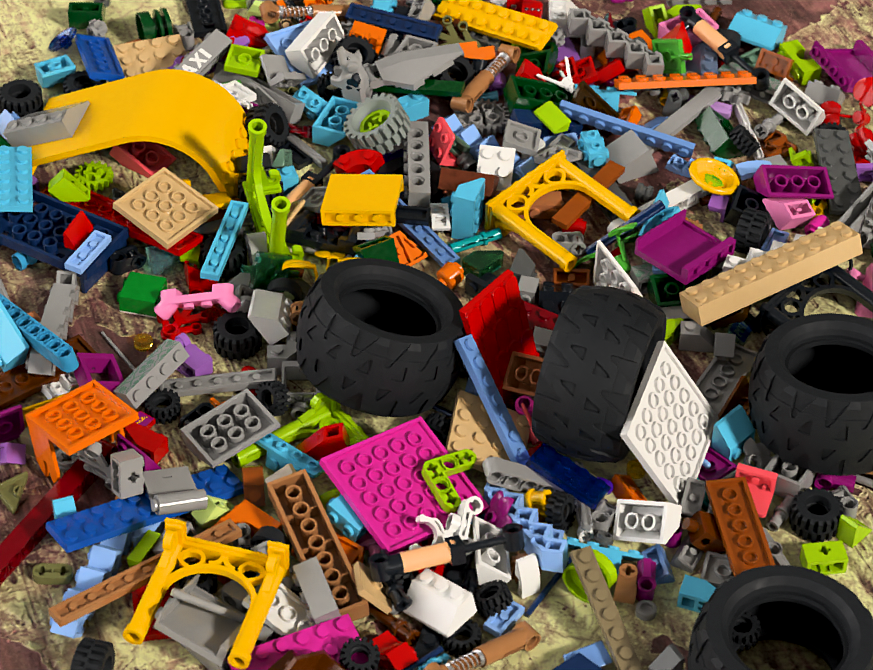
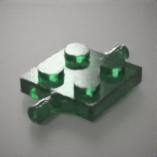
M257 251L252 266H241L242 273H250L249 287L254 290L261 289L267 291L268 284L277 278L299 277L298 270H290V268L282 270L283 263L292 259V256L289 254Z

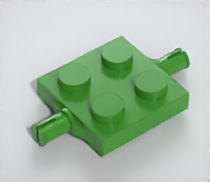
M653 39L652 51H658L663 56V74L686 73L685 60H692L693 54L684 53L682 39Z

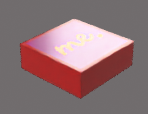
M140 410L138 411L139 420L135 422L150 429L156 423L155 418Z

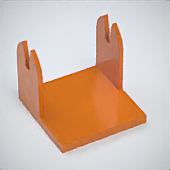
M95 379L25 415L37 462L45 477H48L50 473L53 483L60 480V470L53 443L69 456L105 437L109 439L110 443L114 442L115 438L117 444V434L125 437L123 428L139 420L137 411Z

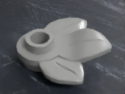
M752 438L747 439L744 443L743 451L745 458L743 464L764 470L773 458L770 456L771 451L762 442L756 444ZM750 460L754 461L755 466L750 463Z

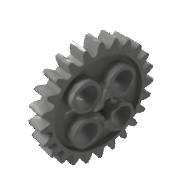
M483 98L474 103L473 110L470 113L455 111V115L463 128L474 124L482 138L484 135L488 137L490 134L497 136V132L502 133V130H505L507 120L510 118L509 110H507L506 106L502 107V103L497 104L496 100L490 102V99L484 101Z

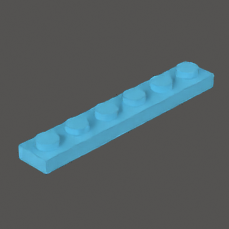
M235 200L230 201L200 271V278L219 281L248 212L249 203Z

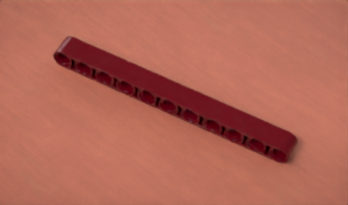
M101 439L97 442L102 445V455L109 465L111 464L110 454L117 453L118 448L116 445ZM78 459L0 544V585L48 533L46 522L54 520L52 500L73 495L74 502H76L99 477L83 468L85 461Z

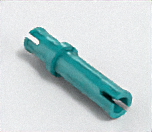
M500 228L487 232L482 231L478 235L448 244V246L455 253H459L502 239V232Z

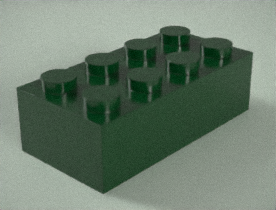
M513 75L510 76L503 90L510 114L513 109L536 110L548 101H552L559 108L561 100L571 102L573 97L565 88L554 83Z

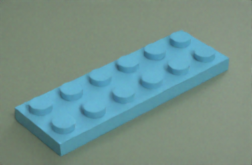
M0 146V212H33L32 147Z

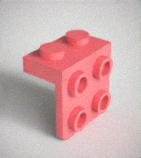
M439 117L434 124V128L429 136V149L439 165L458 167L456 164L457 157L449 151L455 140V135L443 117Z
M738 463L735 478H746L758 516L765 518L775 492L778 473Z

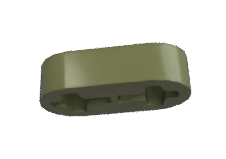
M41 563L35 565L32 570L34 582L41 585H66L73 580L72 567L64 563Z

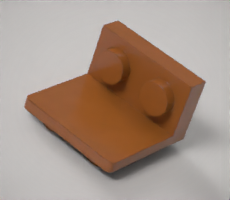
M762 48L754 67L766 68L769 71V76L772 77L774 74V78L782 81L786 77L788 80L794 81V78L788 75L795 60Z

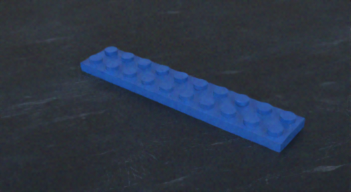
M225 464L191 475L196 488L204 489L209 496L227 500L244 494L243 482ZM144 490V493L122 500L119 498L46 522V530L69 553L164 521L166 517L173 518L188 512L156 515L151 510V501L147 491Z

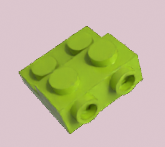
M231 43L224 71L258 78L259 72L262 69L259 56L265 54V50Z

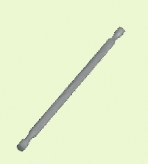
M102 331L101 335L106 338V341L134 371L136 368L112 340L106 336L105 332Z

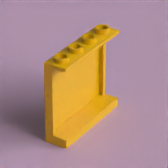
M331 174L320 209L322 226L395 227V212L400 192L404 191L403 175Z

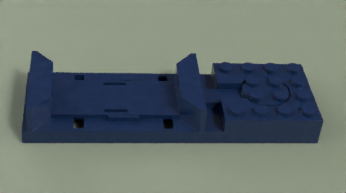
M33 190V203L36 201L38 204L34 206L33 212H0V246L4 245L64 271H70L65 269L64 263L76 250L65 248L63 232L79 211H83L92 225H95L92 232L98 230L111 235L112 241L81 275L77 273V276L80 277L81 289L84 294L110 269L109 257L115 251L127 247L129 228L36 190Z

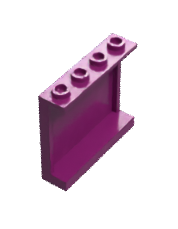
M817 40L814 41L809 55L845 93H853V88L859 80L873 77V51L862 40H856L852 49H825Z
M685 209L674 214L655 228L650 229L642 236H639L635 241L634 254L684 285H687L723 262L728 254L734 255L736 239L730 236L724 241H720L685 220L687 211Z

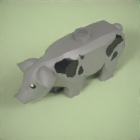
M341 46L337 50L340 66H334V75L330 79L331 85L341 88L344 99L363 103L365 98L369 97L371 99L373 90L369 86L368 74L362 65V55L359 50L354 54Z

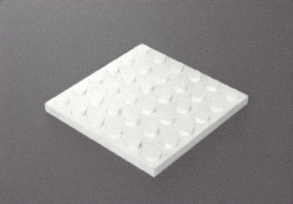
M664 340L657 342L620 436L669 503L681 505L687 478H698L712 440L714 424L719 421V417Z

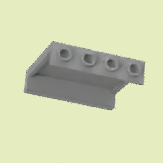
M199 574L192 580L188 579L183 589L179 588L181 591L246 615L196 586L200 577ZM170 597L164 607H159L154 616L156 622L153 628L221 667L227 661V656L231 652L243 622H237L178 598Z

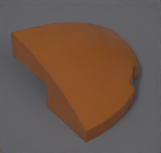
M778 130L770 133L763 141L765 144L764 149L763 146L761 147L765 158L779 154L782 158L790 156L788 149L790 147L796 153L799 152L798 147L787 141L786 135Z

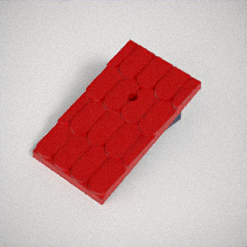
M507 269L459 310L466 335L472 334L504 403L518 397V395L502 389V383L512 352L515 351L540 357L536 351L533 332L529 328L524 300L520 296L517 278L514 276L513 271Z

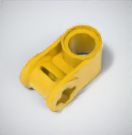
M529 488L525 496L527 506L538 509L539 523H547L545 521L547 516L545 515V511H547L546 504L549 503L547 500L551 498L552 492L549 489L536 491L534 488Z

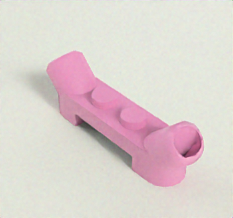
M230 283L212 284V292L182 295L176 288L166 289L160 292L161 301L154 308V312L163 320H168L178 308L192 310L196 306L210 308L214 304H220L229 313H234L240 308L241 300L234 295V285Z

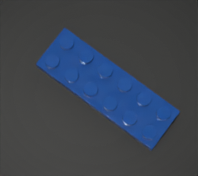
M75 34V42L89 78L94 81L108 80L109 82L125 78L109 38Z

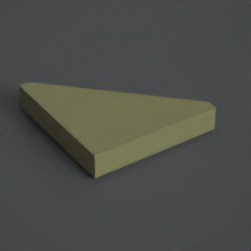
M27 471L0 483V500L12 515L16 513L28 480Z

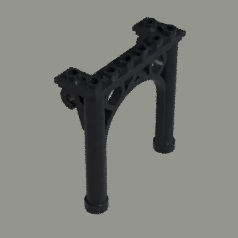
M836 265L781 290L779 293L773 294L768 302H763L759 307L760 313L753 321L755 324L752 331L760 333L763 330L766 336L771 334L785 322L804 316V308L807 303L816 296L826 293H839L850 296L873 312V292ZM795 294H797L798 297H799V300L796 299V298H792V297H793ZM792 305L797 309V312H788L785 306Z

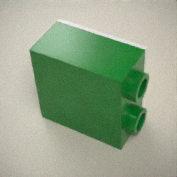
M130 272L128 278H125L123 281L122 290L117 294L120 312L157 318L154 308L161 301L160 292L167 289V278Z

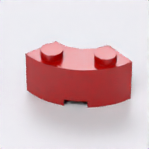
M359 149L341 155L332 164L336 174H361L368 169L377 174L380 167L385 164L382 153L378 151Z
M388 630L372 639L374 641L373 646L377 644L378 651H380L378 667L382 666L387 670H403L418 660L414 648L409 646L406 641H398Z

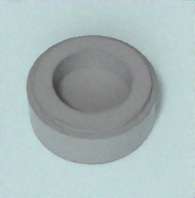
M641 600L636 604L635 614L640 620L650 621L656 617L657 606L654 602Z

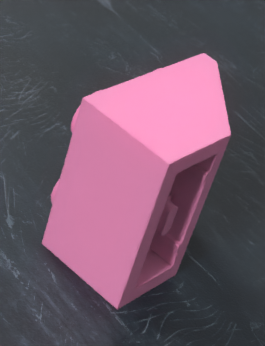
M770 197L762 200L779 231L802 227L816 215L809 201L804 198Z

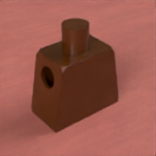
M697 511L690 518L686 517L682 521L681 527L688 532L693 546L704 552L711 551L720 554L725 552L714 514Z

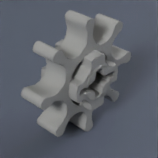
M712 86L722 93L720 101L732 105H739V103L749 105L750 92L741 90L740 86Z

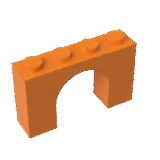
M246 499L234 506L227 515L222 516L212 526L214 527L228 519H231L235 524L245 523L251 528V538L263 526H273L282 531L281 522ZM196 559V560L192 561V563H193V562L199 563L201 560ZM217 574V580L224 585L232 580Z

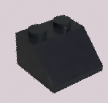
M739 184L736 192L731 197L723 222L737 227L738 221L747 207L768 213L762 200L769 197Z

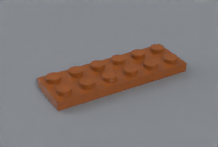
M736 477L705 481L708 499L734 577L748 569L775 565L746 478Z

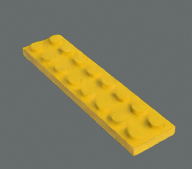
M442 0L436 12L432 14L433 19L441 22L442 18L446 15L452 17V22L453 18H459L460 22H467L468 30L535 51L542 50L558 28L554 22L481 0Z

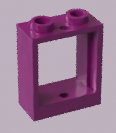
M76 353L79 367L73 373L79 387L92 381L90 373H107L110 381L97 382L116 395L113 391L124 381V378L114 355L107 353Z

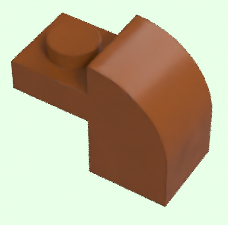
M241 467L244 500H248L257 507L266 506L263 467Z

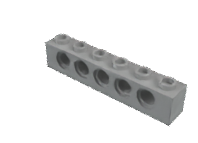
M411 121L409 132H405L407 135L406 140H403V150H406L403 153V162H407L404 163V174H407L404 175V186H407V188H404V198H408V206L430 207L428 122Z

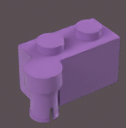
M185 333L175 337V341H179L189 354V357L176 369L186 377L204 376L213 373V360L209 354H205L195 344H192Z

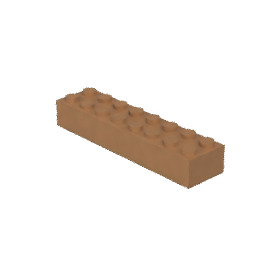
M306 469L268 482V496L290 540L298 562L301 563L315 556L317 557L341 616L349 614L353 622L370 615L368 601L357 593L354 571Z

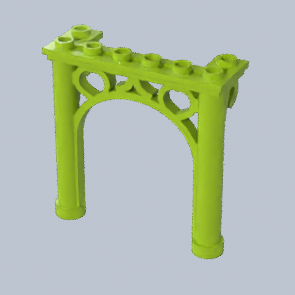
M253 119L248 124L246 181L242 182L247 203H249V210L256 232L264 231L266 233L269 257L266 268L268 275L277 274L282 269L283 263L289 259L303 260L304 251L302 246L293 245L291 246L292 252H290L285 242L287 217L291 205L288 198L277 196L272 200L271 218L265 195L282 192L280 185L281 175L279 170L270 169L268 171L269 176H267L262 165L264 136L267 132V124L262 119Z
M322 392L312 397L310 401L311 409L298 419L271 432L285 442L290 443L298 439L308 438L318 431L314 429L318 426L321 429L323 426L343 422L350 438V446L369 438L364 433L362 427L357 426L351 416L341 409L340 403L327 397ZM253 443L230 458L237 468H241L266 455L267 450ZM336 487L318 496L325 511L327 509V502L331 498H337L340 495Z

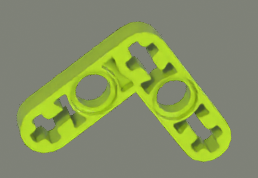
M463 449L428 460L422 467V477L440 507L446 513L457 512L461 503V499L448 476L470 470L475 465L476 454L469 449ZM450 462L454 465V468H448L444 463ZM441 483L445 485L446 489L440 490L436 487V484Z

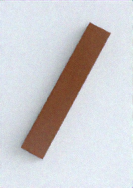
M610 160L592 178L608 189L625 172V167ZM578 191L552 217L551 222L567 230L596 200L588 194Z

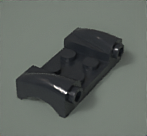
M302 210L286 228V242L355 256L356 253L353 247L359 245L362 241H366L357 240V232H362L364 228L369 227L349 226L347 229H344L343 227L322 226V223L317 224V215L313 211Z

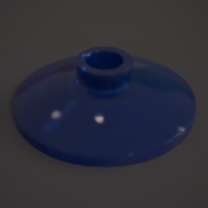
M69 27L59 33L50 43L49 50L55 52L62 48L68 49L76 35V28Z

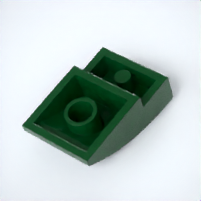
M555 42L546 43L540 51L523 47L515 74L524 59L539 67L544 76L551 74L559 53Z

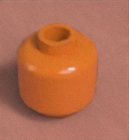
M447 262L437 271L436 276L449 289H454L464 279V270L457 262Z

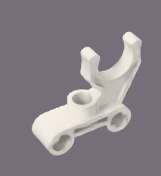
M477 496L462 500L457 514H449L445 529L437 518L421 514L415 520L417 523H424L432 529L434 540L431 545L445 542L444 538L456 535L460 536L464 544L472 543L473 540L468 537L472 516L482 512L483 502ZM469 504L472 505L473 510L469 508ZM416 543L409 546V550L421 548ZM473 551L466 552V555L471 554Z

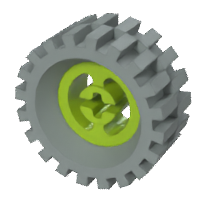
M381 93L380 96L374 94L373 98L367 97L364 99L365 102L357 103L358 107L356 109L352 108L350 110L351 115H347L345 118L347 121L343 124L345 127L343 128L344 132L356 150L371 149L382 153V155L386 154L385 151L388 149L392 151L395 144L397 146L400 145L401 138L405 139L407 136L405 132L410 130V118L395 96L393 97L392 94L386 95V93Z

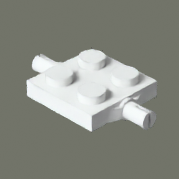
M213 80L226 89L247 110L253 107V104L250 102L257 100L255 92L236 80L224 84Z

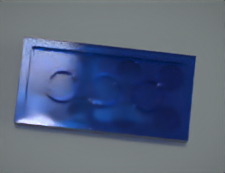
M544 443L525 464L593 510L611 489L605 481L596 478L588 470L579 467L570 458L561 455L554 448Z

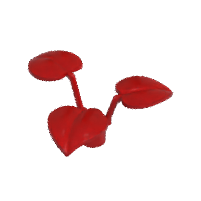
M873 77L859 80L853 88V96L856 100L860 101L861 111H856L853 115L840 114L841 105L835 101H826L819 105L825 111L826 117L822 124L831 122V124L837 123L839 125L840 117L852 119L855 124L859 125L855 128V133L849 134L853 153L859 152L862 158H865L864 156L867 155L866 150L868 149L864 143L868 139L873 142V132L865 128V125L870 122V115L863 107V105L866 107L873 106Z

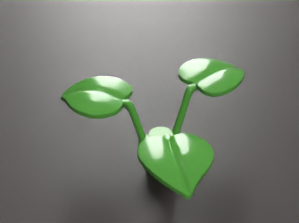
M637 222L615 228L608 233V237L614 235L617 237L618 242L615 244V247L619 246L621 254L614 258L626 273L631 271V265L627 258L624 244L635 242L639 237V232L631 234L622 240L620 235L623 232L634 229L638 225ZM596 252L580 258L574 269L579 264L594 259Z

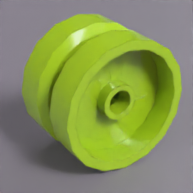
M592 549L607 586L610 589L617 581L616 568L603 553ZM571 562L565 568L562 575L564 584L576 598L589 603L574 564Z

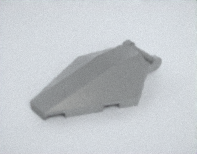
M459 43L396 51L375 61L373 64H363V68L368 74L369 85L372 89L384 85H395V87L415 91L425 84L424 80L431 75L436 77L454 64L453 60L459 56H464V52ZM377 71L380 78H376L373 73Z

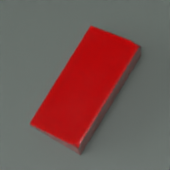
M621 57L597 68L596 72L599 80L595 81L594 84L599 86L625 72Z
M79 211L63 232L65 248L77 250L93 230L92 223L83 211Z

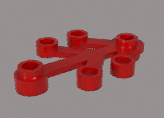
M196 288L191 290L189 294L204 293V291ZM177 309L172 315L174 319L173 324L156 315L157 322L162 324L163 327L160 332L161 338L163 340L167 338L175 340V337L181 333L199 335L202 333V325L196 321L202 323L210 322L211 313L209 311H201L198 314L190 315L194 309H183L181 313ZM192 323L190 326L181 327L183 324Z

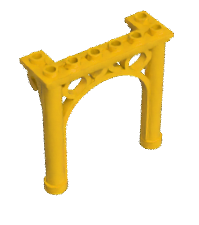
M561 150L557 154H553L544 163L539 164L533 171L528 172L523 178L515 181L506 190H502L496 197L487 201L485 204V229L500 228L502 236L508 235L511 231L517 233L559 264L563 271L569 272L575 267L577 257L535 227L529 218V210L539 197L559 189H564L565 191L570 189L579 190L588 194L625 222L640 213L641 210L629 205L566 159L565 151ZM516 202H522L525 206L514 208L511 205ZM518 215H524V220Z
M166 517L164 520L165 535L162 543L163 553L131 622L126 625L123 631V638L131 644L139 645L143 643L167 589L174 582L193 574H218L231 578L242 585L251 599L246 617L228 656V662L231 666L237 669L248 668L252 659L251 653L283 577L285 578L290 574L289 545L268 540L267 554L240 547L187 536L185 521ZM193 557L201 561L199 563L189 565L184 560L186 558ZM176 564H179L180 569L173 572ZM253 571L258 572L260 575L254 578H246L243 573ZM261 584L258 594H256L254 586Z

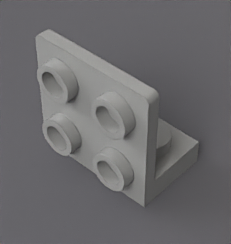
M262 54L259 56L270 87H295L307 80L305 73L289 72L283 55Z

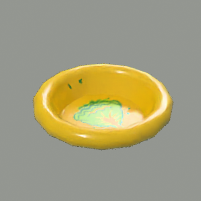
M698 158L690 164V177L703 190L722 196L731 195L736 192L740 184L738 175L725 163L711 158Z

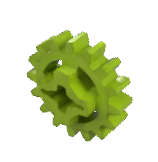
M91 161L89 164L85 162L84 166L79 165V169H75L74 177L89 190H94V192H97L99 189L104 191L103 187L109 188V184H113L114 175L112 167H107V163L102 165L101 161L97 163Z

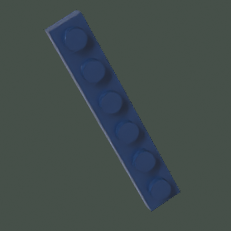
M352 2L345 15L346 20L354 22L356 20L389 31L434 42L438 41L443 29L440 24Z

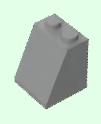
M632 129L605 147L609 150V158L606 159V164L611 160L625 167V172L616 180L619 184L659 171L649 148Z

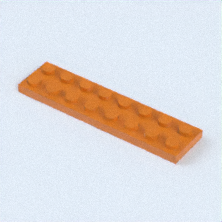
M739 70L736 74L731 73V71H721V74L704 72V75H697V73L691 72L687 73V76H682L680 73H671L668 77L663 76V74H653V77L635 75V78L622 75L618 76V79H614V86L618 90L756 84V76L747 70Z

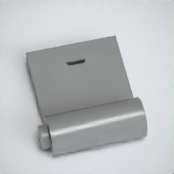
M188 466L143 471L145 478L144 486L151 501V510L156 515L204 510L207 508L208 499L206 491L196 488Z

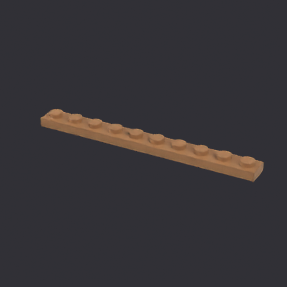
M228 519L193 536V538L226 545L242 537V530L231 519ZM163 552L50 607L49 615L61 628L148 584ZM189 557L184 561L188 564L197 558ZM176 564L174 570L180 568L179 564Z

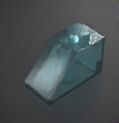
M155 246L145 247L149 275L168 274L181 262L179 256H175L165 250H160Z

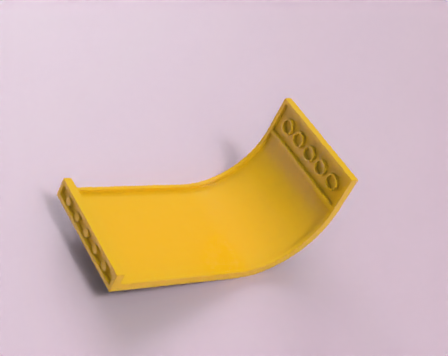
M162 69L49 98L44 110L89 101L90 104L71 138L29 146L32 147L33 175L38 165L125 143L142 141L167 145L197 161L210 175L220 193L226 192L233 200L238 197V181L246 174L238 173L236 158L248 155L249 138L245 129L246 113L239 102L226 89L196 73L177 69Z

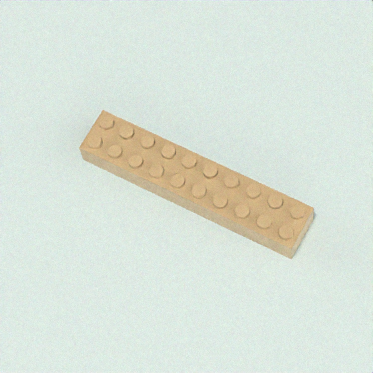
M841 221L832 222L824 228L817 229L806 236H801L793 242L786 243L775 250H770L762 256L752 258L744 264L737 265L733 269L721 272L713 278L703 280L701 283L679 292L682 311L700 326L707 325L863 254L860 234Z

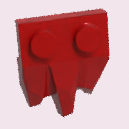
M235 14L226 36H234L235 39L247 36L250 39L248 47L259 49L268 45L263 40V37L269 32L265 26Z
M573 56L568 58L574 84H579L581 81L592 84L599 80L592 56L577 61L574 60ZM565 59L555 65L559 70L553 72L551 76L559 82L563 80L559 73L560 70L567 77Z

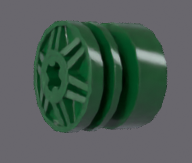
M165 7L160 8L159 12L157 9H154L152 17L148 11L136 13L135 20L139 39L146 40L173 35L172 22Z

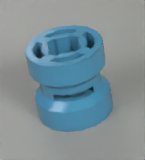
M16 252L11 256L14 266L19 271L26 269L27 265H33L38 261L21 252Z

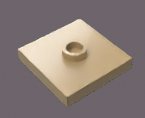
M357 561L353 565L358 595L385 614H389L393 610L391 598L385 595L386 589L382 582L372 581L370 569Z

